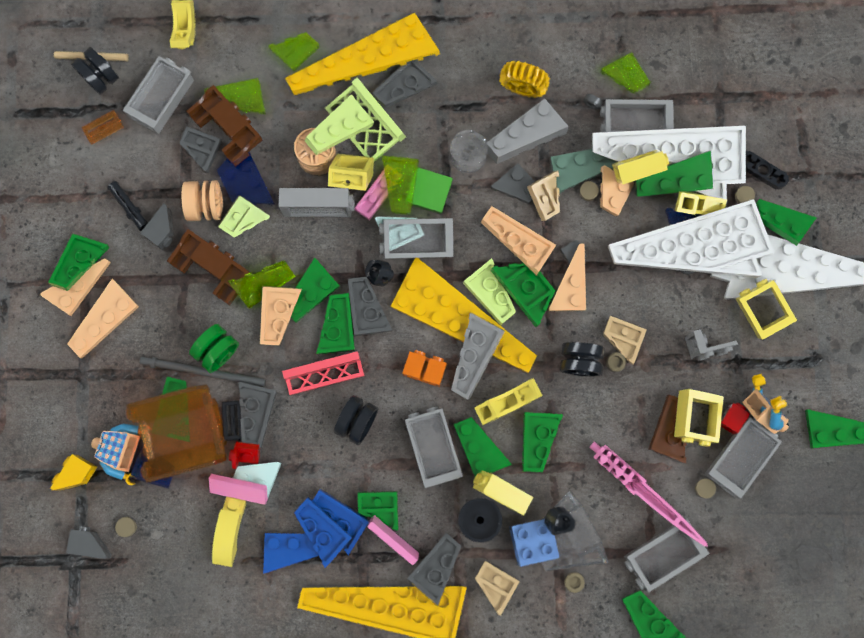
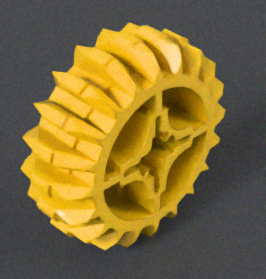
M511 61L504 64L500 72L499 81L502 86L511 92L528 96L529 98H537L545 95L549 87L550 78L538 66H533L526 62Z

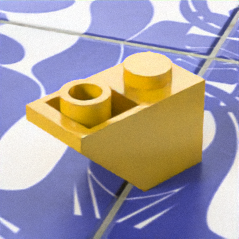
M72 454L65 459L61 472L54 476L50 489L61 491L87 484L97 466L79 455Z

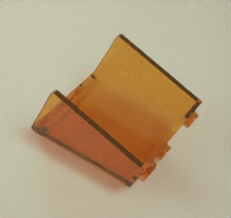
M207 384L192 386L126 404L127 418L133 423H139L138 433L140 438L143 439L144 456L148 459L147 462L143 463V467H141V475L146 483L226 461L227 455L224 446L227 445V441L223 437V423L218 403L215 398H211L210 389Z

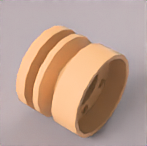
M315 128L303 130L294 142V151L301 168L312 175L328 173L329 167L337 155L335 147L333 146L316 155L305 142L306 136Z
M212 180L211 183L204 181L202 190L198 181L183 183L182 208L186 221H200L203 213L207 221L211 220L212 217L214 220L221 219L223 196L218 180Z

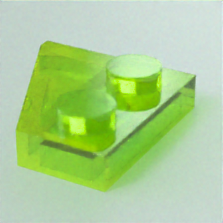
M307 32L296 37L284 39L285 42L269 45V49L293 71L320 47L319 43Z
M632 52L601 68L600 71L603 75L607 74L615 79L614 82L624 86L633 94L646 88L651 83Z

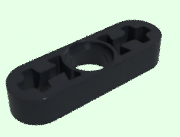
M746 151V157L750 158L746 164V172L776 190H780L788 184L789 177L784 171L755 153ZM755 162H758L757 165H756V166L754 167V169H753L752 166L754 165V163H755ZM765 166L768 170L767 174H760L758 167ZM772 172H774V174L772 175V177L769 179L768 176H769ZM781 177V182L778 184L776 178Z

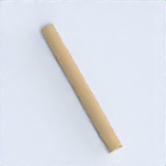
M54 51L55 59L80 58L86 60L83 52ZM98 53L107 61H128L129 58L128 54Z

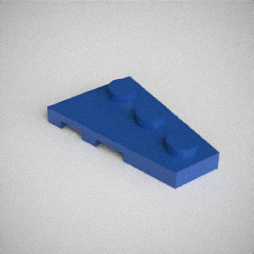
M320 489L313 502L352 536L351 540L344 546V551L349 555L370 520Z
M308 497L294 514L326 568L351 540L352 536Z
M265 533L263 574L319 556L313 548L308 535Z

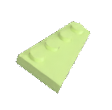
M350 95L306 136L305 142L318 155L372 127L374 121L356 99Z

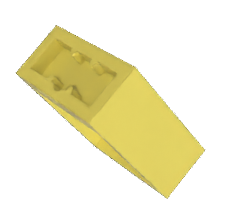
M653 150L614 163L612 167L617 182L626 184L668 170L669 160L667 154H663V151Z
M337 154L329 167L328 186L366 191L373 177L374 158Z
M767 278L756 283V288L743 290L739 293L740 297L736 298L756 336L761 340L797 321L774 280H767ZM770 288L785 315L761 328L746 301Z
M692 389L680 390L674 437L682 438L681 442L685 443L697 441L699 442L698 445L710 447L712 443H719L724 396ZM693 402L709 405L706 435L690 432Z
M485 471L478 473L473 481L474 489L522 515L525 514L533 499L527 493Z

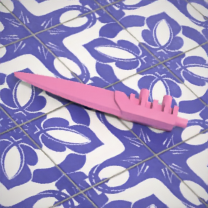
M595 442L590 446L596 453L594 458L611 472L614 477L619 479L628 491L633 495L637 494L649 506L685 534L703 546H708L707 542L696 530L645 483L646 480L609 447L604 445L601 448Z

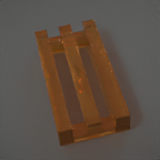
M113 110L81 128L92 145L124 128L116 111ZM113 117L115 118L106 124H102ZM100 125V126H99L98 128H96L95 130H93V131H91V132H88L89 130L93 129L94 127Z

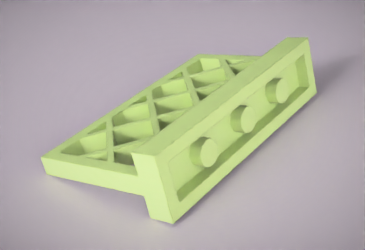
M356 78L352 81V85L326 106L325 109L331 114L333 112L331 109L336 105H341L343 103L341 101L343 99L345 101L352 91L357 94L356 101L361 106L368 108V115L372 120H378L380 126L379 130H369L370 128L362 131L366 132L365 142H357L356 135L350 137V139L364 157H369L367 154L368 146H377V153L371 157L376 161L398 141L401 142L405 139L406 136L361 81ZM369 133H379L378 143H368ZM382 134H390L393 138L388 144L381 143Z

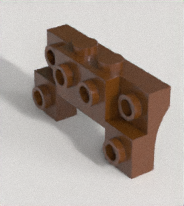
M212 85L206 90L202 98L187 110V113L200 128L213 120L231 139V142L221 150L236 167L249 156L248 152L263 140L250 125V119L245 114L241 115L238 112L240 110L233 101L229 102Z
M187 229L167 262L184 274L193 262L221 281L213 291V294L230 306L251 273L233 261L235 257L225 251L223 254L219 251L220 247L211 240L208 243Z

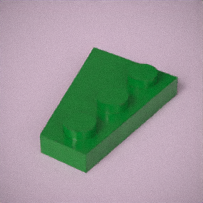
M759 199L756 203L764 226L796 246L816 220V217Z
M72 234L48 283L50 286L69 291L109 249V246Z
M316 258L313 259L296 288L302 289L291 316L296 323L340 287Z
M349 293L330 295L320 335L321 338L316 352L317 355L355 351Z
M524 413L523 472H543L563 414Z
M472 417L454 424L474 477L481 473V471L493 473L512 465Z

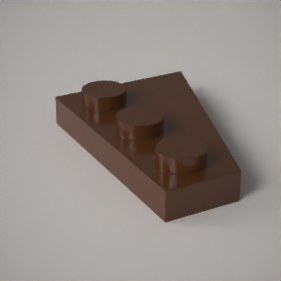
M667 395L648 450L686 464L685 446H687V443L681 442L682 438L674 437L678 398Z

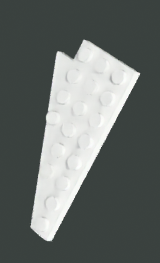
M746 126L592 133V152L618 162L653 150L663 151V154H667L670 165L706 151H711L713 189L696 191L707 196L727 200V184L746 183Z
M754 199L608 245L613 263L617 265L747 277L762 276L756 259L774 253Z
M768 235L774 253L756 259L762 276L747 277L710 274L712 278L728 282L724 299L729 300L740 297L739 293L745 289L750 288L752 290L756 288V283L766 278L767 280H774L782 294L864 285V262L802 244L796 246L788 240ZM769 288L754 297L774 294Z

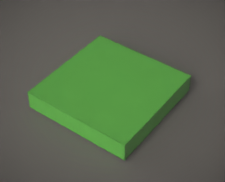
M417 167L406 204L442 214L453 178Z

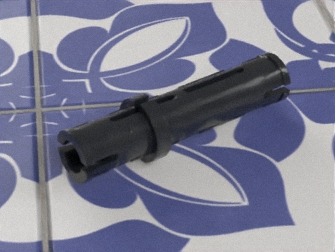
M117 181L110 183L107 189L125 210L127 218L134 222L139 231H142L148 222L142 216L141 210L133 204Z

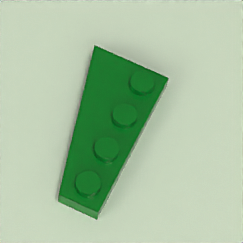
M706 151L683 161L667 166L668 170L635 180L637 197L678 193L679 191L688 192L713 189L711 151Z

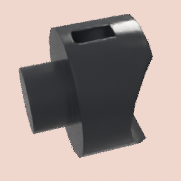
M382 260L369 261L365 269V275L371 284L380 287L385 286L394 276L391 265Z
M553 507L548 510L544 524L552 535L573 531L576 521L566 508Z

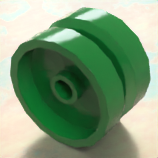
M219 324L208 328L195 341L189 351V355L197 362L202 361L201 366L209 373H213L222 367L239 346V342L231 335L226 336L227 331Z

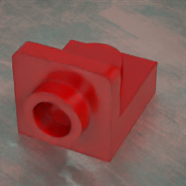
M236 442L234 450L231 449L229 453L232 469H237L239 462L258 464L260 460V447L258 444Z

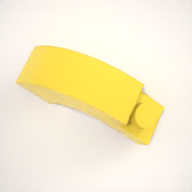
M172 0L173 32L170 38L171 48L185 49L194 44L193 0Z
M679 191L675 211L705 215L724 209L727 200Z
M533 378L504 394L476 406L475 410L482 425H485L541 397L542 394Z
M226 497L215 529L212 564L232 567L237 552L238 531L246 506L245 500Z

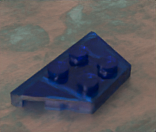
M248 152L249 156L236 167L227 158L217 170L232 203L240 195L254 205L274 204L250 152Z

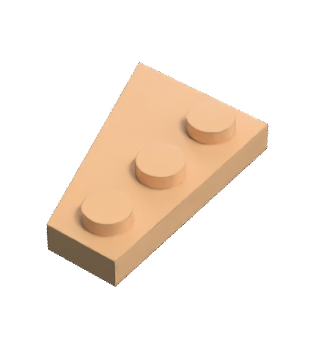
M263 286L260 344H281L302 289Z

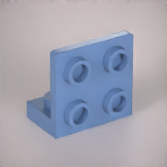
M545 519L509 526L517 566L521 567L559 558L555 536L545 526Z

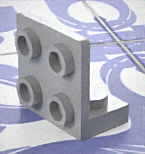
M701 329L693 331L685 337L691 359L697 358L698 361L708 359L714 356V353H716V356L727 354L733 351L732 347L738 345L737 341L707 348V337L705 334H702Z

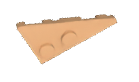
M579 244L548 308L549 311L586 310L584 244Z
M104 258L93 264L69 291L53 286L41 292L40 295L72 316L111 262Z

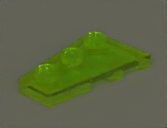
M259 78L215 86L229 102L233 101L240 111L266 114Z
M382 155L391 212L411 215L419 160Z
M285 260L264 267L260 272L254 274L250 272L245 274L243 278L238 280L231 279L228 282L250 309L262 300L263 286L281 287L296 276Z

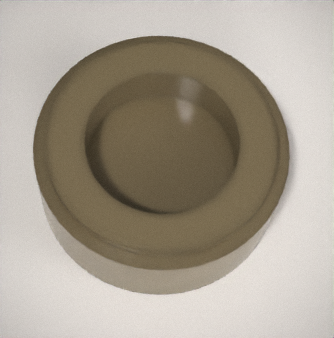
M591 181L583 183L579 190L580 197L585 201H593L599 193L598 186Z
M742 186L735 193V200L738 204L755 199V192L749 186Z
M614 352L607 357L606 366L612 372H620L626 366V358L623 354Z
M707 478L700 479L695 484L696 494L701 498H711L716 492L715 483Z
M130 517L119 519L115 525L116 533L121 537H130L137 529L135 520Z
M571 572L566 575L564 585L568 591L577 593L584 588L585 581L581 574Z

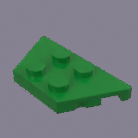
M524 263L492 267L490 271L532 324L538 327L555 293L554 288L540 271L536 275Z

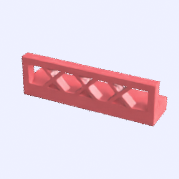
M358 351L282 371L289 395L364 376ZM357 363L359 373L351 375L346 372L349 364ZM336 368L341 371L337 379H331L327 376L331 369ZM314 373L323 376L318 384L308 381ZM300 378L304 381L301 388L292 389L291 379Z

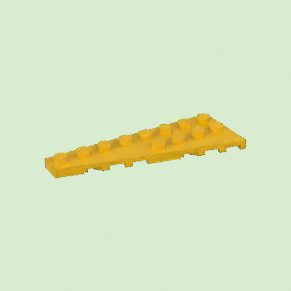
M413 13L285 79L293 94L297 95L315 90L314 88L321 85H334L333 82L345 79V81L351 80L350 77L358 75L363 77L388 70L387 68L394 65H406V62L415 59L420 61L424 60L423 57L434 54L438 56L440 52L417 15Z
M419 258L414 259L391 304V308L463 343L469 324V315L473 313L505 331L492 356L529 373L537 357L535 353Z
M415 586L304 587L301 590L297 608L415 638H455L467 587L446 586L438 606Z

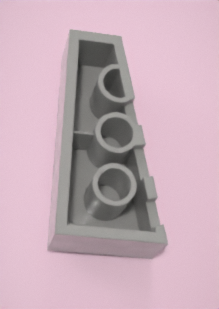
M543 99L486 143L485 150L496 164H499L519 155L521 152L531 150L537 145L565 135L569 126L547 100Z

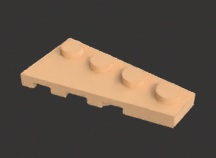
M492 206L481 221L495 237L536 275L556 246Z
M112 279L67 343L68 346L79 358H83L139 306Z

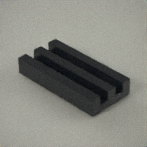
M239 400L222 402L224 441L242 440ZM228 405H230L232 436H228ZM235 405H237L239 435H236Z

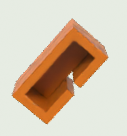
M415 350L414 353L409 352L402 373L403 376L440 387L447 363L443 362L444 359L437 356L427 358L425 356L426 353Z

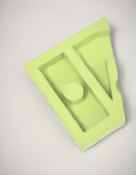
M239 195L218 227L231 236L236 237L245 230H249L256 224L269 219L270 215Z

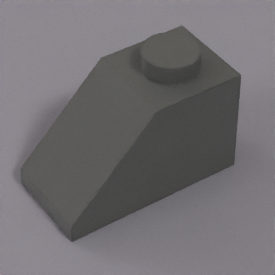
M165 204L160 207L140 233L162 251L170 246L174 237L172 212Z
M78 526V529L70 530L67 554L101 559L111 558L112 554L97 532L90 531V527Z

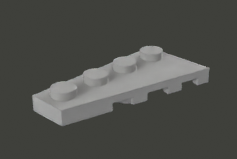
M473 313L469 315V324L465 332L463 348H461L460 361L456 368L451 388L452 391L466 399H470L505 333L503 329Z

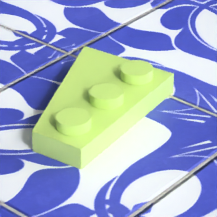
M491 258L469 276L463 284L493 318L502 325L516 311L507 291H505L502 284L490 271L494 267V262Z

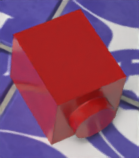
M739 403L729 404L722 414L721 427L733 435L738 434L750 413L746 411V407Z

